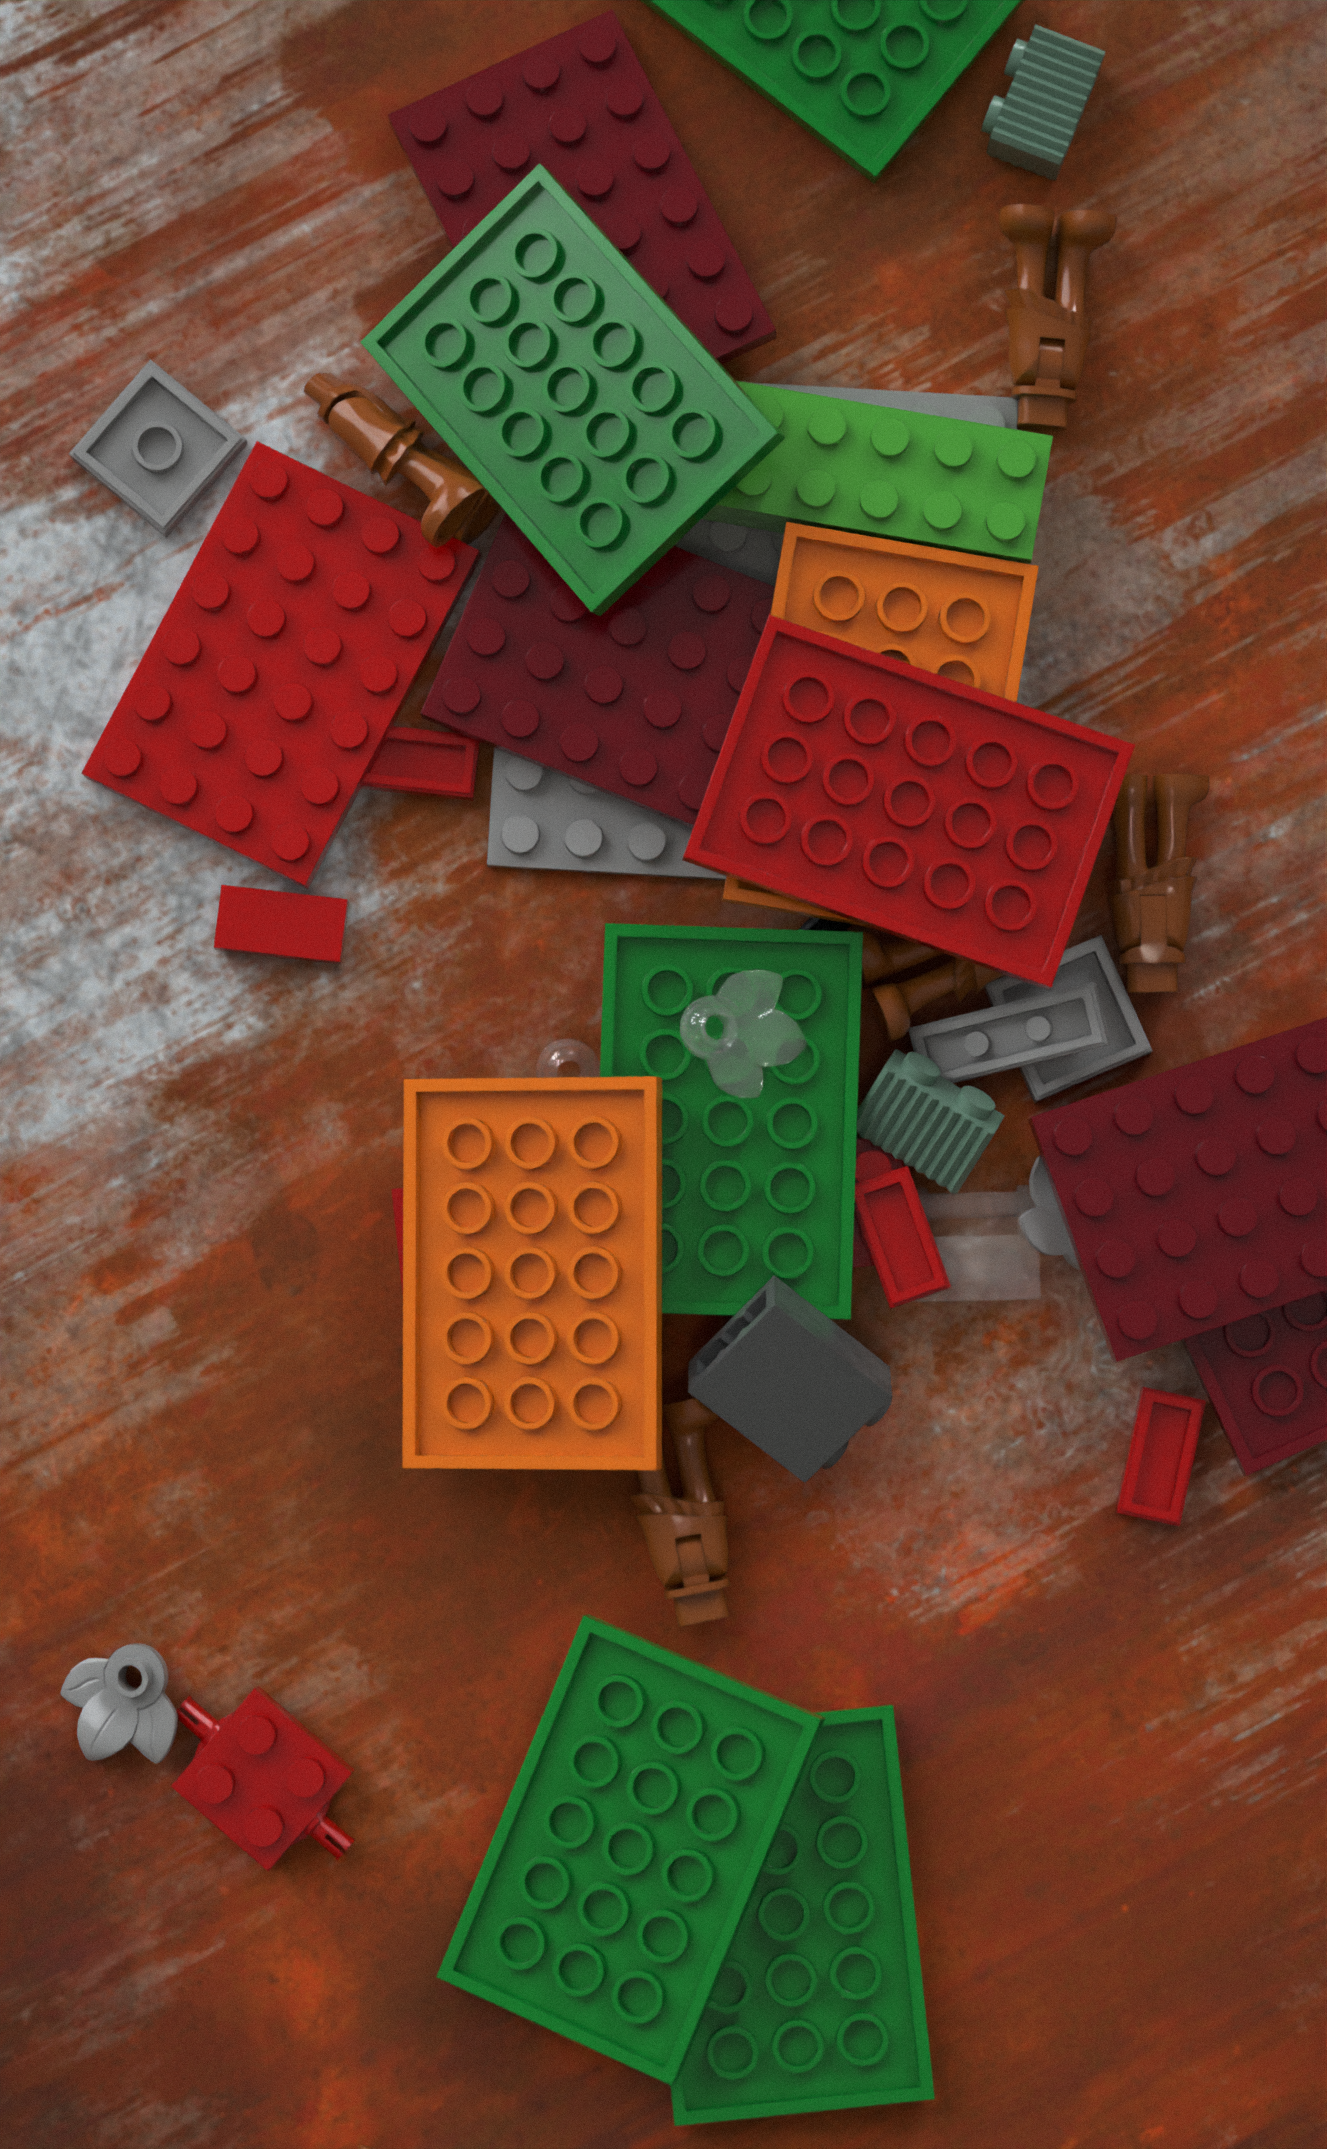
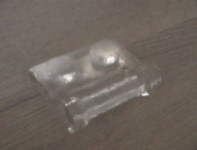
M1016 1185L1015 1192L928 1194L927 1187L916 1188L928 1223L929 1219L1016 1217L1017 1235L934 1237L951 1288L911 1303L1041 1299L1039 1252L1025 1238L1018 1220L1024 1212L1036 1207L1030 1195L1029 1185Z

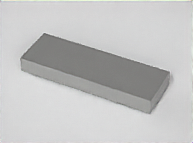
M1096 982L1022 999L909 1029L913 1051L935 1062L940 1069V1076L953 1084L1111 1045Z

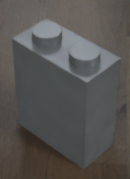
M775 1275L688 1362V1392L804 1483L821 1467L826 1470L835 1465L847 1449L848 1440L864 1425L870 1427L876 1424L885 1415L892 1402L890 1366Z

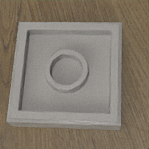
M149 360L70 451L69 456L167 538L248 443L245 437L157 364Z
M1101 935L1064 951L1053 985L1049 990L1010 976H1004L984 987L991 1006L995 1007L1096 982L1111 1045L1019 1067L1034 1103L1148 1055L1153 1051Z

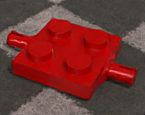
M259 1686L251 1691L234 1712L224 1716L219 1721L193 1700L191 1695L188 1696L180 1705L181 1707L176 1710L178 1721L196 1735L201 1742L197 1746L193 1761L171 1787L267 1871L277 1863L290 1846L305 1839L308 1835L315 1839L338 1861L355 1839L351 1838L326 1814L330 1810L334 1795L353 1774L355 1769Z

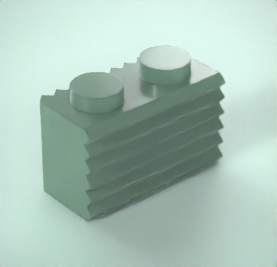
M1036 24L1028 42L1017 38L1004 70L1005 75L1014 78L1005 99L994 95L981 131L991 134L986 153L991 157L999 158L1003 162H1010L1014 166L1022 167L1026 171H1033L1037 175L1045 176L1049 180H1056L1101 69L1106 51Z
M895 1049L857 1110V1133L863 1139H870L873 1145L881 1146L884 1152L892 1153L895 1159H901L907 1166H913L917 1172L924 1173L928 1179L935 1180L939 1186L947 1187L950 1193H958L1005 1115L995 1110L994 1101L980 1089L972 1086H963L961 1089L941 1077L939 1067L928 1057L916 1052H909L906 1055Z

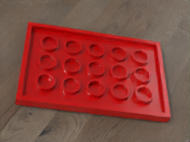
M256 441L81 774L86 779L308 889L358 795L366 773L370 772L382 749L389 729L394 726L482 557L480 550L454 537L444 545L436 548L422 536L421 521Z
M769 614L682 860L1049 990L1053 985L1135 744Z

